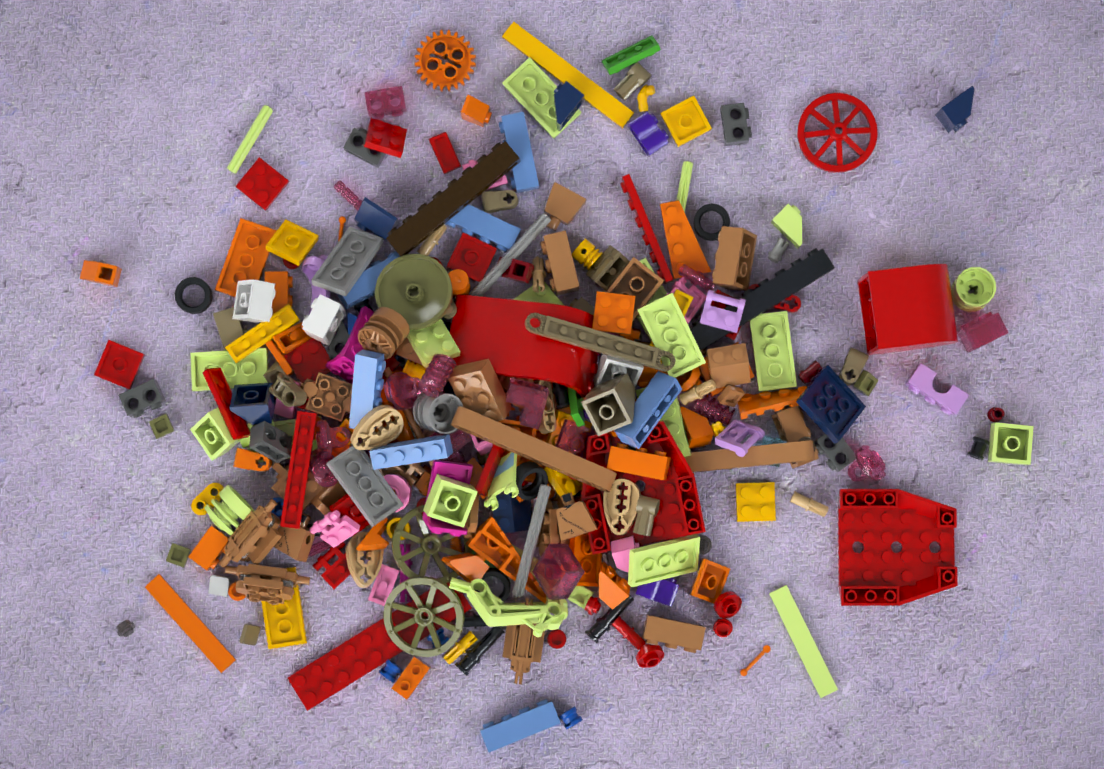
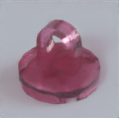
M401 371L390 374L384 384L387 400L389 403L392 402L395 409L401 411L412 408L422 390V383L419 378L410 377Z
M326 420L317 421L316 428L319 427V432H316L318 451L322 454V459L330 458L332 448L344 447L349 443L350 431L345 427L329 428ZM342 432L346 440L343 442L338 441L336 433Z
M862 445L855 451L856 461L848 469L850 479L855 482L863 481L868 477L874 481H879L886 476L884 472L886 468L882 458L876 451L869 450L870 447L867 445ZM856 467H859L862 471L860 477L855 474Z

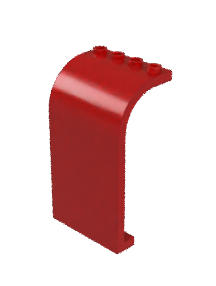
M457 295V312L452 319L450 335L460 350V356L443 362V368L448 373H451L458 365L489 359L496 375L558 383L574 389L582 398L586 397L594 387L593 378L594 374H597L598 371L597 358L601 353L531 333L525 327L526 318L531 313H539L592 329L594 319L592 314L559 304ZM532 318L530 324L532 327L538 328L540 321Z

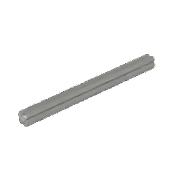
M542 213L469 295L482 297L509 268L512 259H517L550 223V217Z
M546 484L540 485L512 592L516 597H523L551 490V487Z

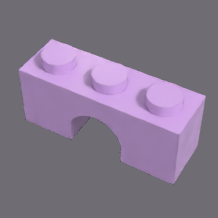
M922 363L918 364L905 383L909 386L908 389L915 394L920 393L925 396L924 400L928 403L939 405L941 407L940 410L946 415H956L969 395L955 385H950L945 393L936 392L932 382L937 373Z

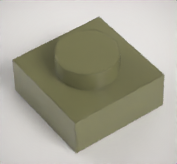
M863 370L853 386L864 395L869 396L879 380L868 371Z
M168 414L148 421L156 439L175 432Z
M172 543L166 561L185 568L192 549Z

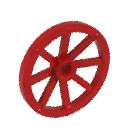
M830 93L812 101L802 113L797 127L798 144L805 158L815 167L832 173L848 172L862 165L872 154L878 135L876 120L868 106L860 99L845 93ZM832 101L834 123L817 112L815 108L823 103ZM838 101H844L855 106L854 110L843 122H840ZM859 111L864 114L869 124V127L847 128V125ZM810 114L829 128L826 130L804 132L806 120ZM835 129H840L841 134H837ZM847 134H870L869 144L865 152ZM828 136L827 141L813 155L806 144L805 138ZM833 141L836 142L837 165L827 164L819 160ZM842 141L848 144L860 156L857 160L843 165Z

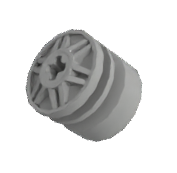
M428 390L419 395L413 405L414 420L424 430L449 434L457 430V428L451 425L458 406L463 407V404L453 394Z

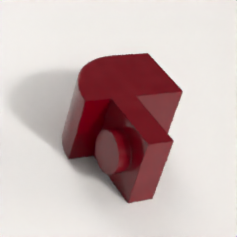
M512 259L511 265L500 277L529 284L534 265Z

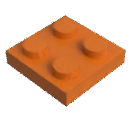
M597 291L592 329L601 332L631 335L635 296Z

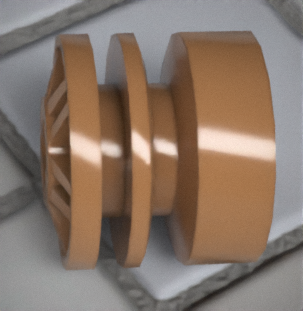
M380 307L372 314L369 321L364 324V327L360 329L358 340L365 350L383 353L384 359L392 357L399 345L410 332L409 325L402 315L395 310Z

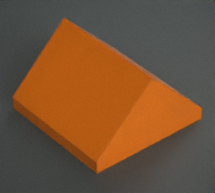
M702 558L689 595L714 604L723 591L730 568Z

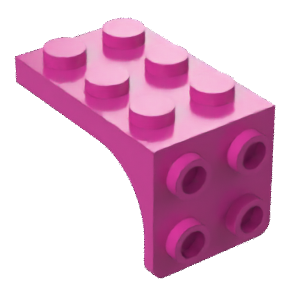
M366 306L361 308L344 348L334 359L326 364L331 373L339 375L350 384H353L355 354L364 349L358 340V333L374 313Z
M434 460L426 501L437 474L470 484L473 466L465 463ZM425 512L423 513L422 519L432 533L442 534L446 532L460 537L462 534L467 535L468 530L465 526L463 528L429 517Z

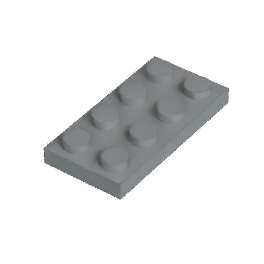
M349 227L311 279L312 285L346 297L383 245V238Z
M351 446L326 464L371 527L403 506V503L379 470H373L372 461L364 450H358Z

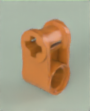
M237 448L233 467L267 471L272 466V460L260 453L242 448ZM263 459L266 465H262L261 468V464H258V461Z

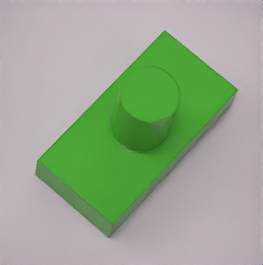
M568 387L571 416L578 427L585 425L584 407L581 401L585 397L582 398L574 389Z

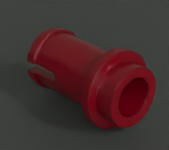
M815 360L804 371H799L798 377L804 384L810 383V379L823 368Z
M993 407L987 412L988 419L994 423L999 422L1005 415L1003 409Z

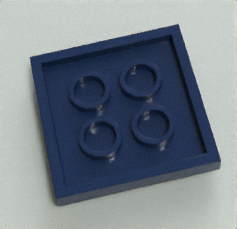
M829 365L823 367L796 401L834 444L841 440L866 407Z

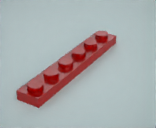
M630 174L622 176L620 186L623 193H627L629 196L627 202L630 210H634L637 215L634 218L637 227H642L645 246L649 245L652 251L649 253L652 263H657L659 270H656L657 275L664 280L665 284L673 281L672 275Z
M297 411L280 523L281 527L300 529L317 413Z

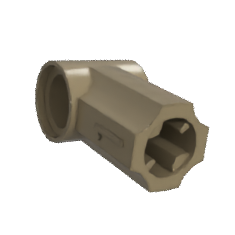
M637 62L627 72V76L613 90L621 99L626 101L652 75Z
M643 495L639 496L636 506V512L638 513L633 533L645 536L651 535L654 517H656L660 506L659 499Z

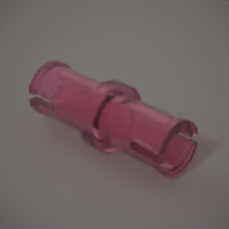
M683 264L678 271V274L690 280L691 284L694 286L698 285L707 292L708 290H714L716 286L701 271H695L686 264Z

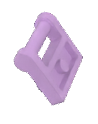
M708 290L700 324L737 333L746 299L740 298L739 300L716 294L713 290ZM711 301L738 307L737 312L710 306Z
M735 419L715 438V445L734 451L739 457H744L748 453V449L765 436V432L759 427ZM748 434L752 435L743 444L740 443Z

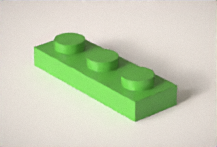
M651 35L601 61L609 75H612L648 56L654 55L661 49L658 42Z

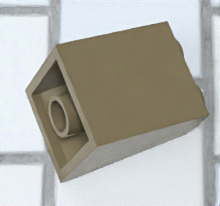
M628 373L594 386L581 401L598 436L633 422L636 389Z

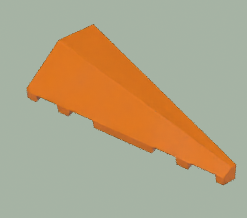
M490 516L476 529V532L472 534V538L466 544L515 581L521 557L495 519ZM529 571L525 589L543 603H546V594Z

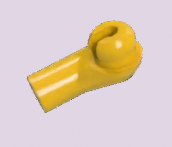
M644 85L638 93L639 112L648 111L647 98L655 93L653 85Z

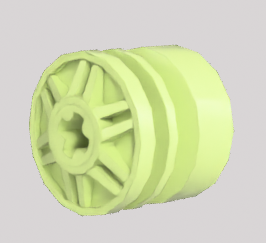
M970 267L964 270L953 282L951 287L952 300L960 310L966 312L979 311L994 297L996 281L993 275L986 269ZM972 289L975 290L974 293H971V294L968 293L969 290H972Z
M227 485L219 492L223 502L220 503L212 499L211 502L216 508L214 509L207 504L204 509L213 523L231 536L235 531L231 525L238 528L240 524L237 519L241 518L244 520L254 509L236 490Z

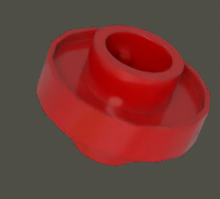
M733 591L724 592L716 599L714 611L720 618H730L740 610L741 598Z
M651 644L642 646L636 655V661L642 668L654 667L664 658L661 646Z

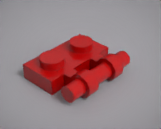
M344 542L334 548L330 546V549L323 556L320 555L317 558L318 561L312 565L317 571L322 566L326 569L321 576L334 590L351 575L347 565L346 553L343 554L341 551L346 545ZM336 554L339 559L331 566L328 561Z

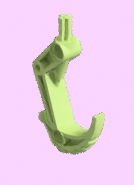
M530 569V573L546 593V606L503 604L504 601L495 596L488 584L482 579H474L469 583L452 577L449 586L450 589L466 593L480 617L490 627L526 624L533 629L534 636L541 637L543 631L547 629H559L563 620L568 616L567 601L563 597V592L558 589V586L550 578L534 569Z

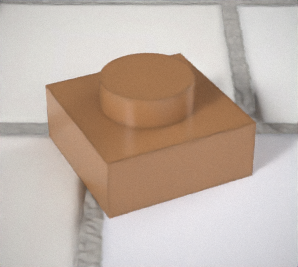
M727 385L717 399L720 404L735 407L745 393L742 388Z

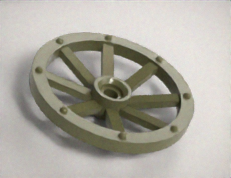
M425 505L418 506L407 512L395 527L392 536L394 560L405 576L413 578L425 576L430 555H432L443 577L436 579L448 583L452 577L456 578L459 575L454 571L448 573L438 552L451 556L463 553L472 554V549L466 544L469 539H466L465 535H463V553L442 546L443 542L456 536L450 535V533L440 538L435 533L429 535L421 514L424 512ZM414 516L421 529L423 539L403 531L405 525ZM400 537L418 543L421 547L402 556ZM428 542L433 544L431 549L428 547ZM424 552L419 574L417 575L404 561Z
M418 576L401 582L389 594L384 606L383 618L389 637L401 650L414 656L433 657L446 652L459 639L464 627V609L458 595L446 583L433 577ZM413 585L431 586L426 605L423 604ZM407 589L418 608L394 601L401 591ZM439 589L450 599V602L433 608L432 603L435 593ZM454 607L456 625L436 616V614ZM392 608L414 614V617L394 626ZM433 622L454 632L451 638L443 645H441ZM417 623L419 625L410 645L397 632ZM425 626L428 627L435 648H417Z

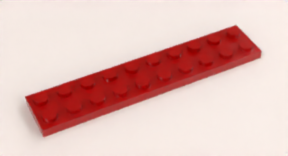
M430 589L419 596L424 605H426ZM439 589L435 593L432 603L433 608L450 602V599ZM454 590L462 603L464 613L472 609L463 592ZM412 600V602H408L407 604H405L407 606L418 608L414 600ZM454 607L437 613L436 616L451 622L455 619L456 612ZM400 610L392 612L394 626L414 617V614ZM383 618L289 676L288 680L308 711L384 664L388 659L390 660L400 654L403 650L389 637ZM433 622L436 631L443 627ZM415 623L397 633L404 641L411 645L419 624ZM427 626L424 627L420 641L430 635Z

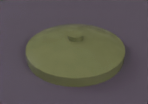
M407 254L391 261L381 271L375 286V299L378 308L387 307L401 314L407 321L410 330L424 329L438 322L449 309L453 295L452 282L446 269L437 260L422 254Z

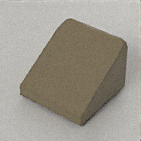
M276 361L263 376L268 383H273L274 385L278 379V373L285 372Z
M248 623L245 624L239 642L256 645L261 628Z

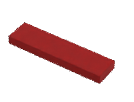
M221 368L206 369L202 373L233 440L248 438L250 430L245 420L230 411L232 391Z

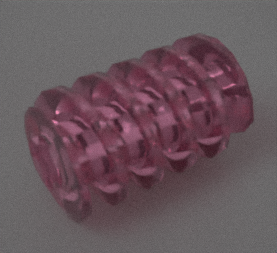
M444 354L434 355L429 363V367H427L422 375V379L418 382L420 390L429 397H439V392L443 391V386L447 383L446 380L450 378V374L453 373V369L457 366L455 360Z
M708 394L701 400L697 399L693 412L697 413L699 411L701 416L707 415L708 422L713 418L714 424L717 421H720L723 426L729 424L736 408L729 411L730 406L726 405L722 408L720 403L715 405L716 398L708 401Z
M317 448L312 451L310 468L316 482L320 486L331 487L338 482L326 465L333 458L331 453L325 448Z

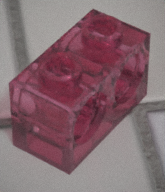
M402 86L364 92L369 118L379 120L385 118V115L392 114L393 117L403 115V112H407ZM398 98L401 102L398 106H392L390 104L391 100ZM379 101L382 103L381 108L373 109L372 104Z

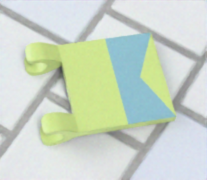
M510 452L501 458L488 490V498L484 501L486 508L490 505L492 506V511L498 508L499 504L496 495L502 491L506 495L511 492L512 498L519 494L516 485L517 454Z

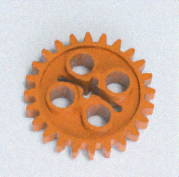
M440 30V35L438 36L433 32L432 39L426 36L427 43L421 41L420 43L423 48H417L416 50L420 55H415V59L419 60V62L415 63V67H421L417 70V74H423L420 78L421 81L427 79L426 86L432 83L433 90L440 86L441 92H443L444 87H447L450 92L451 86L458 90L457 84L459 83L465 86L463 80L470 81L468 73L474 74V70L470 67H476V63L471 61L476 59V55H471L474 48H468L470 41L464 43V35L458 38V32H455L452 36L450 30L447 31L446 35ZM438 45L445 46V50L441 53L436 52L435 48ZM461 52L463 57L456 60L453 58V54ZM430 54H434L439 58L430 57ZM447 57L449 62H446L444 65L441 59L445 60ZM436 62L438 64L437 69L430 70L428 68L429 63ZM453 64L461 65V68H457ZM453 69L456 74L453 77H447L445 75L446 71Z

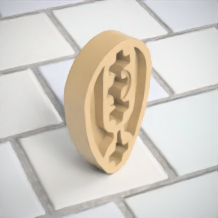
M377 406L357 424L350 437L351 444L358 450H370L388 444L402 432L403 418L393 406ZM392 415L394 416V419H395L393 422L391 421V418H390V416H392ZM383 420L386 421V424H387L386 427H383V426H382V421H383ZM375 426L378 427V430H379L378 432H375V430H374V427H375ZM359 437L362 438V443L358 442Z
M627 479L614 480L610 492H604L603 495L605 517L611 531L616 535L626 534L635 522L638 513L636 512V506L641 492L634 482ZM625 482V486H628V490H624L627 500L623 501L626 509H623L622 513H620L617 505L621 504L618 495L622 494V490L618 489V487ZM619 521H621L622 525H625L624 529H621L620 532H618V528H615V524H619Z
M368 532L357 533L349 540L346 546L348 569L355 583L361 588L369 587L377 577L384 554V549L368 550L369 552L365 558L369 561L364 564V561L360 560L364 556V552L358 551L356 548ZM363 574L365 575L366 578H369V579L366 581V583L364 582L363 579H360V577H362Z

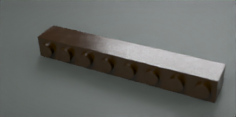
M506 141L502 144L501 142L497 143L491 149L492 152L490 154H484L477 160V164L473 168L471 166L466 168L462 172V177L458 180L455 178L447 184L448 188L443 192L441 190L432 197L433 200L430 203L422 204L414 216L409 215L402 221L403 225L398 229L394 227L388 232L386 239L399 256L410 253L521 162L519 156Z

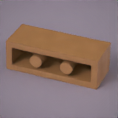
M798 406L790 407L771 415L782 443L811 440L810 429L805 425L803 420L804 414ZM813 444L814 459L817 460L819 459L818 449ZM812 461L793 462L790 464L792 469Z

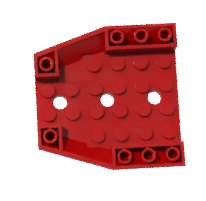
M664 421L657 423L640 448L647 449V453L654 454L655 451L666 452V457H671L667 480L611 470L617 474L615 480L627 479L635 484L639 480L644 481L645 489L641 491V495L660 500L658 513L654 517L651 535L645 536L633 533L635 522L626 534H614L607 523L604 513V491L583 483L581 501H584L598 527L597 530L588 533L592 555L611 551V541L630 536L634 537L635 543L644 545L706 532L695 475ZM609 433L601 436H588L586 460L607 468L611 446L617 447V443L628 444L621 442L618 436L613 437ZM625 482L618 487V489L622 490V494L618 495L621 504L617 505L620 513H622L623 509H626V505H623V501L627 500L624 490H628ZM619 521V524H615L618 532L625 527V525L621 524V521Z
M840 489L838 501V587L841 606H900L958 586L954 551V528H957V509L900 489ZM934 541L940 546L939 551L936 553L931 552L929 548L930 544ZM855 542H860L863 545L860 553L853 551L852 546ZM893 542L901 544V550L898 553H894L891 550Z

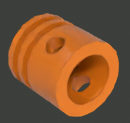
M459 269L449 272L448 275L453 288L452 297L457 299L458 294L468 295L471 287L466 272Z

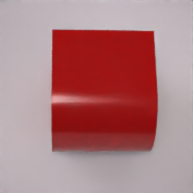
M927 264L868 271L858 279L867 355L925 349L958 342L947 264Z

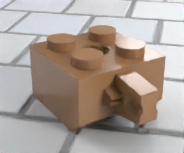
M275 462L272 468L278 473L276 476L278 481L271 489L284 500L289 465L287 464L283 467L280 463ZM310 469L303 512L312 504L310 501L326 486Z

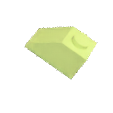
M787 204L772 219L771 223L798 249L802 245V216L796 206Z

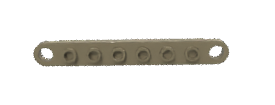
M531 313L525 320L526 329L537 335L664 372L671 370L675 365L676 359L672 353L656 347L539 313ZM532 318L540 321L538 328L531 326L530 320ZM661 357H668L670 365L663 366L660 362Z

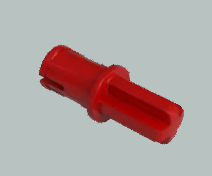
M620 616L611 624L623 635L622 638H626L637 650H640L645 645V640L634 631V627L631 628Z

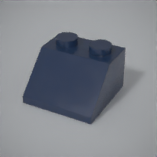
M567 81L564 84L560 83L554 90L556 126L559 132L584 103V94Z
M973 86L947 103L935 114L948 133L952 130L956 133L968 123L967 119L971 115L975 90Z
M366 197L354 218L358 228L364 232L368 229L373 235L383 238L386 242H388L386 239L388 232L400 224L398 218Z
M273 383L234 385L229 406L230 411L252 425H257L263 421L272 424L276 398L271 394L269 388Z
M512 493L496 495L499 506L493 511V517L504 534L528 531L532 517L531 500L519 502L517 496L511 497Z

